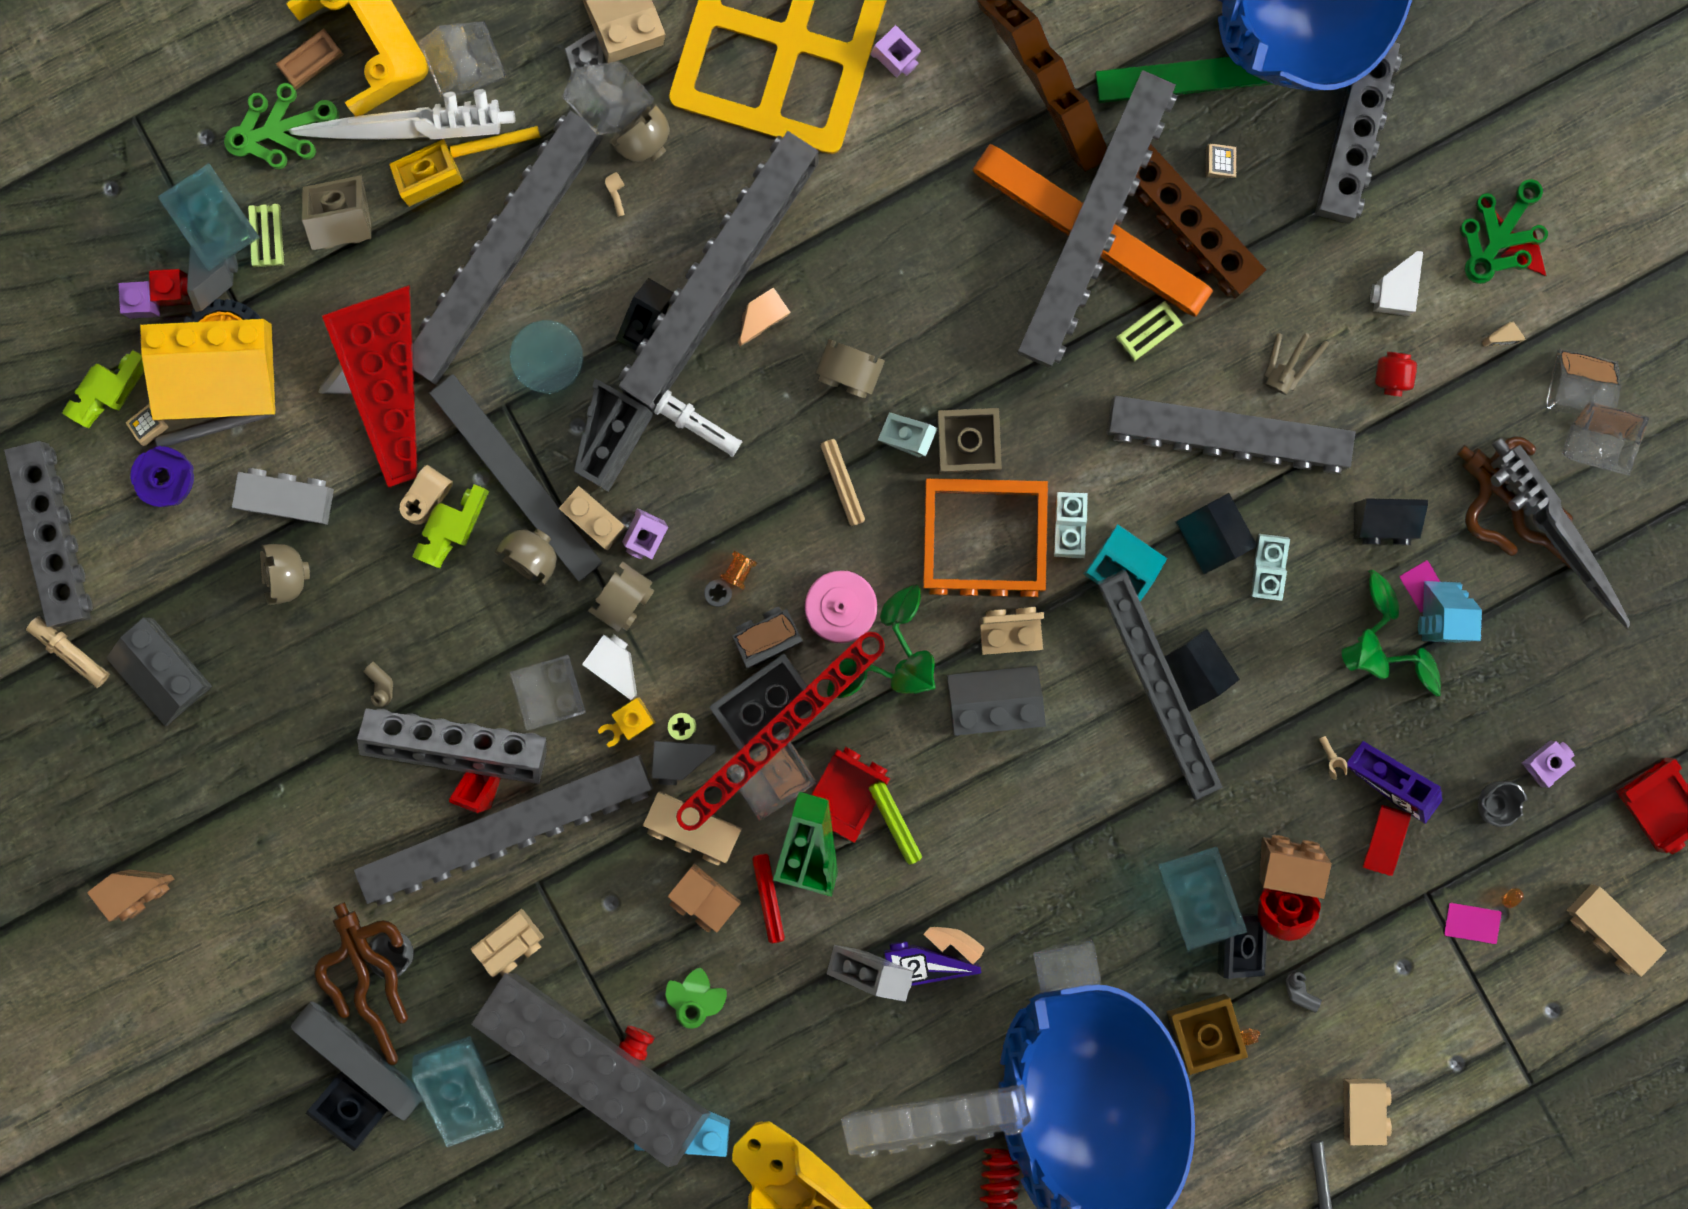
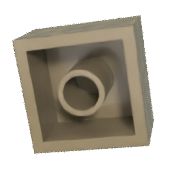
M999 408L939 410L937 412L939 475L1001 471Z

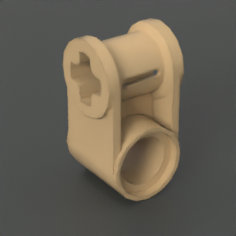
M426 465L418 473L413 485L400 503L401 515L415 525L426 523L434 507L441 503L449 493L453 481L429 465ZM412 505L418 506L421 509L419 515L410 510Z

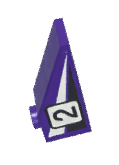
M1362 741L1347 762V768L1398 808L1410 813L1411 816L1425 824L1443 800L1439 785Z
M907 941L889 944L890 949L884 950L886 960L914 971L911 986L981 974V967L977 963L972 964L970 961L916 945L908 946Z

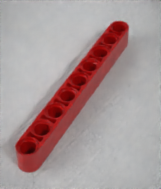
M866 632L849 646L679 808L676 815L679 826L684 830L692 831L704 824L883 653L885 647L883 638L876 632ZM873 638L877 641L879 647L875 654L869 655L862 650L861 645L864 639ZM843 659H851L855 662L856 672L852 676H845L841 673L839 665ZM821 680H829L834 685V692L830 697H822L818 694L817 684ZM799 701H806L811 705L812 712L808 718L802 719L796 716L794 707ZM777 722H783L789 727V735L784 740H778L772 735V727ZM760 743L766 747L767 756L764 760L754 761L751 759L749 750L753 744ZM735 764L743 767L745 771L743 780L737 783L731 782L726 774L727 769ZM710 786H717L722 791V799L716 804H710L704 798V792ZM692 807L699 812L700 818L695 825H687L683 822L682 812L684 809Z

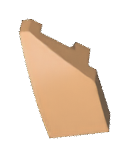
M774 288L748 303L742 315L741 334L738 338L739 346L759 336L765 329L790 314V311Z
M930 927L924 933L942 952L951 944L972 964L982 956L984 947L958 929Z

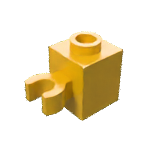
M636 698L611 714L616 721L615 724H605L598 729V732L601 734L606 730H611L614 733L613 740L607 743L608 747H612L620 741L622 734L628 740H631L654 725L656 721L642 700Z

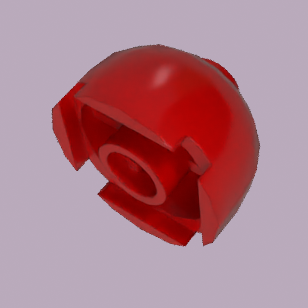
M1264 888L1258 901V918L1263 929L1269 935L1284 941H1294L1308 935L1318 921L1321 910V903L1317 897Z

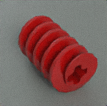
M998 1148L983 1149V1152L991 1155L990 1159L982 1160L983 1165L990 1167V1171L981 1173L982 1177L989 1179V1183L980 1185L981 1189L989 1192L987 1196L979 1198V1201L988 1204V1207L983 1209H1017V1205L1012 1201L1018 1199V1193L1012 1189L1019 1187V1181L1013 1178L1020 1174V1168L1014 1165L1018 1164V1161H1012L1009 1150Z

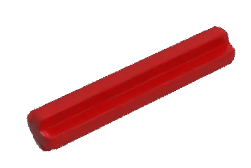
M766 853L753 856L752 860L768 941L772 944L784 941L785 936L769 856Z

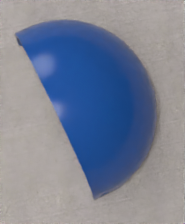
M1218 0L1222 2V15L1218 17L1222 43L1227 54L1236 65L1241 66L1247 73L1266 82L1292 89L1309 91L1335 90L1357 82L1382 61L1401 32L1412 0Z
M1086 985L1035 995L1029 999L1031 1003L1026 1008L1018 1011L1010 1024L1000 1064L1005 1065L1004 1081L999 1082L1000 1111L1008 1150L1012 1161L1017 1160L1024 1175L1020 1181L1037 1209H1172L1183 1190L1190 1170L1195 1139V1115L1192 1091L1186 1068L1170 1033L1154 1012L1142 1001L1115 987Z

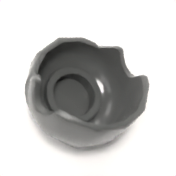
M1495 781L1485 786L1478 801V811L1482 819L1488 824L1496 827L1511 826L1518 818L1523 816L1522 808L1523 803L1527 801V795L1518 784L1511 781Z
M400 932L403 938V945L395 948L387 934L380 933L375 935L369 942L370 948L392 963L396 969L397 976L402 975L413 960V946L409 938ZM367 962L373 973L385 979L381 969Z

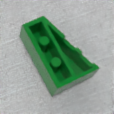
M798 792L773 880L832 897L838 869L829 800Z

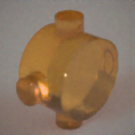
M1512 888L1502 896V904L1509 909L1515 907L1524 899L1523 892L1518 888Z
M1256 1029L1241 1031L1244 1045L1259 1042L1260 1032L1256 1031Z

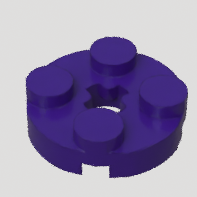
M158 446L148 450L146 453L143 452L136 458L131 468L130 479L137 492L136 494L143 502L156 507L176 506L188 496L192 489L194 468L181 452L169 447ZM166 469L167 475L170 476L169 481L164 482L163 485H158L159 479L155 478L156 472L162 473Z

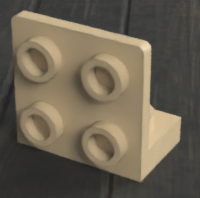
M1036 607L1016 609V615H1006V609L987 611L986 617L979 619L982 655L1043 650L1041 619H1044V612L1037 613Z

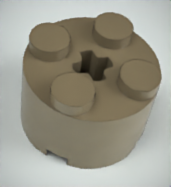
M828 339L816 371L820 375L818 381L833 387H838L839 383L848 386L846 392L862 398H866L868 393L873 394L885 360L878 358L877 362L874 363L875 356L838 343L837 348H835L836 341Z
M623 561L619 565L623 572L620 575L614 572L596 598V602L600 604L598 608L595 609L591 606L588 610L589 613L617 632L621 628L626 631L630 628L637 617L633 613L637 605L641 603L645 606L654 593V590L650 588L653 582Z

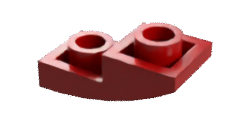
M1381 805L1363 862V868L1393 876L1411 819L1410 813Z

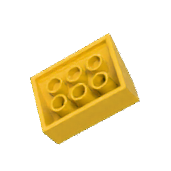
M264 319L140 325L141 354L152 420L275 415L271 323Z

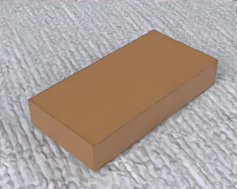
M322 29L276 63V65L295 90H297L344 54L327 31Z

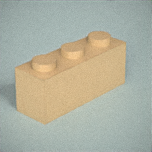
M659 791L643 824L644 827L649 828L647 834L660 840H664L665 836L676 841L675 846L689 853L693 849L704 853L702 857L704 860L719 866L721 861L727 863L742 828L712 815L696 830H684L679 826L676 815L679 808L685 802ZM689 807L682 812V820L685 824L695 825L699 821V812L695 808Z
M1591 884L1566 910L1573 916L1570 921L1583 933L1588 931L1595 937L1592 941L1594 945L1605 954L1610 952L1617 959L1615 965L1627 975L1632 973L1642 977L1667 951L1600 886Z

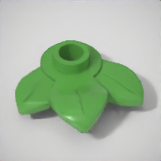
M697 968L689 973L683 984L670 980L667 984L665 995L668 1004L676 1010L678 1022L685 1028L693 1029L699 1027L705 1021L706 1016L715 1015L722 1009L726 1001L727 990L724 988L710 989L707 974L702 968ZM690 1007L695 1008L697 1016L695 1018L687 1017L686 1009Z

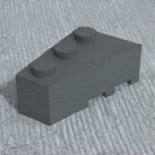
M595 378L591 406L588 407L587 411L588 419L585 433L582 434L574 472L609 492L654 413L642 404Z

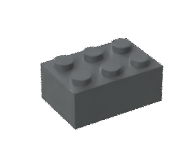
M782 654L709 706V708L739 750H741L794 700L807 685L787 656ZM799 701L794 707V712L800 718L812 708L808 702ZM777 722L772 727V735H776L788 725L783 722ZM753 744L750 747L749 753H751L753 750H755L762 744Z

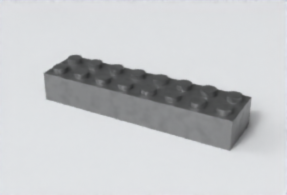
M517 973L504 974L471 1024L667 1167L678 1164L711 1114Z

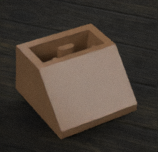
M1272 835V838L1263 837L1259 880L1263 888L1324 899L1332 863L1323 848L1320 847V844L1303 840L1299 844L1290 842L1289 838L1280 835Z
M128 869L110 874L87 893L109 922L118 919L123 922L128 918H134L145 910L146 907L143 905L145 902L148 903L153 899L157 900L170 890L167 885L175 879L170 874Z

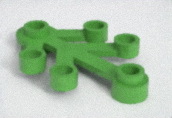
M288 83L278 86L276 91L278 99L265 125L255 130L253 129L260 113L268 108V100L261 93L250 95L248 99L249 109L241 125L231 128L224 138L225 147L232 155L244 157L252 154L267 161L274 169H282L287 164L286 155L278 149L270 151L257 143L270 139L295 151L304 160H309L315 156L316 148L310 141H300L286 133L294 127L339 119V110L331 101L322 100L316 103L313 110L282 120L289 104L297 97L295 88ZM285 89H291L292 91L288 98L282 97V92ZM257 98L263 99L262 106L255 108L253 105L254 101ZM328 107L330 109L329 114L325 117L320 116V110ZM243 136V144L236 146L234 143L236 137ZM304 145H309L311 147L310 152L303 155L301 148ZM275 155L282 156V161L279 164H273L272 162Z

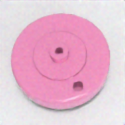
M850 571L829 572L818 578L808 590L805 599L806 619L812 630L829 642H853L868 632L876 619V595L870 584L858 574Z

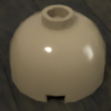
M654 103L651 108L650 106L646 107L623 125L625 128L621 136L616 132L609 140V143L623 158L632 162H642L650 158L653 162L666 152L663 146L669 139L670 134L668 120L656 103Z
M524 529L515 530L508 534L495 550L497 556L501 553L505 555L502 560L505 564L529 580L533 576L539 578L540 580L537 584L540 586L546 585L556 568V553L549 544L551 538L539 529H536L534 533Z
M261 545L263 550L260 551L262 584H265L270 589V592L264 593L267 604H282L297 598L303 590L304 580L310 579L308 562H302L300 554L288 545Z

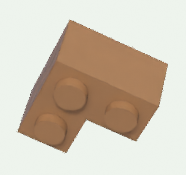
M696 864L689 869L668 895V898L672 900L669 905L679 914L684 916L687 912L690 916L696 915L698 918L695 922L707 932L713 929L716 933L741 903L739 899Z

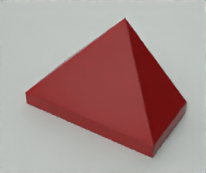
M466 772L449 798V803L476 813L489 810L492 807L501 778Z

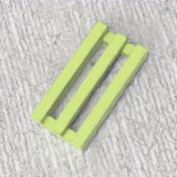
M279 204L248 206L252 266L284 265L281 206ZM258 213H261L263 260H260ZM268 213H273L275 259H271Z
M1164 301L1118 335L1116 339L1123 345L1124 350L1130 354L1131 359L1136 361L1183 324L1166 301ZM1162 310L1165 311L1167 315L1131 342H1128L1126 337ZM1171 319L1174 323L1172 326L1140 350L1135 351L1134 346Z

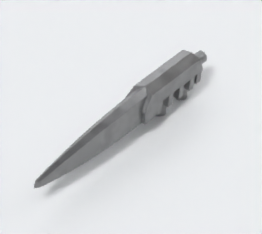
M1502 437L1496 440L1492 446L1500 456L1490 465L1493 469L1498 467L1500 470L1490 478L1491 483L1499 487L1506 480L1509 481V484L1506 486L1508 491L1515 489L1518 494L1508 503L1509 507L1513 511H1518L1526 504L1525 514L1527 516L1533 514L1535 525L1539 530H1543L1583 583L1623 626L1629 628L1630 621L1587 544L1562 509L1561 500L1521 445L1510 449Z

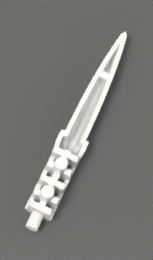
M477 89L473 92L476 105H471V101H467L464 103V106H457L455 92H446L443 94L445 107L443 108L441 104H435L433 109L423 107L416 108V110L347 117L294 127L288 131L296 136L333 139L393 140L430 138L432 140L499 134L501 124L515 123L514 111L500 112L498 100H492L491 104H488L486 91L484 89Z

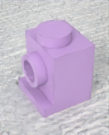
M895 25L875 44L870 55L873 58L876 57L897 78L902 72L907 76L916 68L919 63L915 59L921 50ZM892 54H899L901 60L898 61Z
M637 508L635 517L622 540L624 546L627 547L626 552L639 559H642L643 556L653 559L668 529L665 521ZM640 530L647 531V536L643 539L637 538Z
M1549 741L1522 762V764L1540 787L1549 788L1557 779L1575 766V763L1571 760L1575 755L1564 742L1559 744L1557 741ZM1553 757H1556L1559 761L1555 768H1552L1550 765V760Z

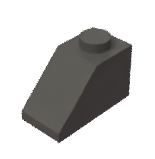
M226 243L190 247L187 292L195 312L205 309L233 286V274L238 272V264L235 254H230Z
M654 741L652 778H659L658 784L677 785V780L685 779L714 754L717 745Z

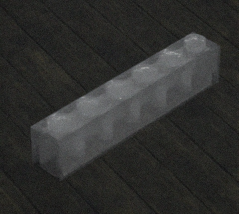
M1021 1084L851 1112L841 1120L849 1155L860 1154L861 1158H869L878 1155V1151L887 1149L890 1154L907 1150L906 1146L917 1145L918 1149H926L935 1146V1142L946 1140L948 1145L963 1142L965 1141L964 1137L975 1136L976 1140H983L993 1137L995 1132L1004 1131L1005 1135L1018 1134L1023 1132V1128L1031 1122V1116L1024 1085Z

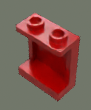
M845 746L843 751L837 748L811 795L829 800L832 831L855 843L876 805L869 787L878 781H882L887 785L890 778L886 776L887 769L873 761L870 766L859 761L861 755Z
M1675 758L1663 759L1616 791L1656 851L1661 853L1669 852V854H1674L1686 846L1685 841L1688 840V784L1679 773L1682 767Z

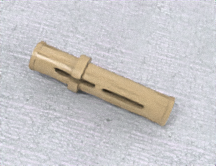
M40 616L34 618L27 626L26 631L41 641L49 653H55L94 687H100L109 677L110 673L97 665L90 657L66 639V634L62 631L58 632L52 627H47L46 622Z

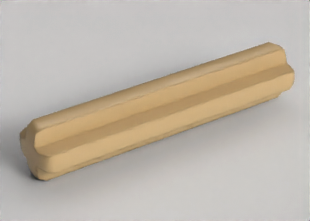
M835 439L827 440L821 443V449L848 522L851 526L861 524L865 521V517Z

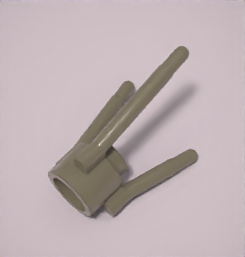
M1278 333L1273 345L1269 366L1264 374V377L1268 378L1265 385L1284 395H1287L1289 390L1294 391L1297 383L1328 347L1329 342L1324 341L1294 376L1295 371L1292 368L1301 354L1309 334H1303L1287 365L1279 364L1276 369L1275 366L1282 340V334Z

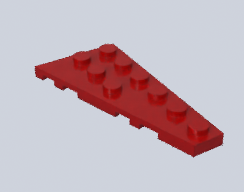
M410 285L322 315L388 488L412 480L418 475Z

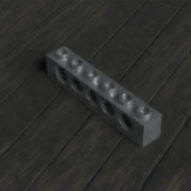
M1394 43L1387 55L1376 66L1382 74L1380 79H1375L1368 73L1347 87L1315 211L1317 216L1348 224L1356 216H1361L1365 199H1361L1363 187L1367 188L1369 186L1372 176V170H1369L1368 167L1371 158H1376L1380 141H1376L1378 129L1383 130L1387 118V112H1383L1385 102L1391 100L1395 84L1390 82L1393 72H1398L1402 60V55L1398 54L1399 43ZM1361 96L1371 97L1374 101V107H1365L1362 104ZM1355 124L1365 127L1367 131L1365 137H1360L1354 132ZM1347 153H1353L1359 158L1358 166H1352L1347 162ZM1339 182H1346L1351 186V195H1345L1340 192Z
M41 441L5 449V456L46 626L60 627L91 619L89 611L93 609L90 596L87 593L85 594L82 583L85 582V572L82 565L78 564L75 554L78 552V543L75 536L71 535L68 523H71V514L68 507L63 504L61 494H64V485L61 478L56 475L54 465L57 464V456L55 450L48 443ZM36 468H40L42 477L37 483H34L31 477L32 472ZM43 497H47L49 500V507L45 512H41L38 506L39 501ZM53 526L56 530V537L49 542L46 539V531L49 527ZM60 555L63 559V566L59 571H55L53 560L56 556ZM64 585H68L70 596L67 600L63 601L60 597V589Z
M366 708L357 738L359 755L537 784L540 783L547 753L546 737H541L535 733L522 734L510 732L504 728L491 729L480 727L473 723L460 724L442 718L429 719L416 714L392 713L385 709L373 710ZM393 732L398 733L397 735H388ZM422 737H427V738H428V739H426V740H418L419 738H422ZM451 742H457V743H458V744H456V745H449V743H451ZM488 747V749L486 750H480L478 748ZM518 752V754L516 755H510L508 753Z

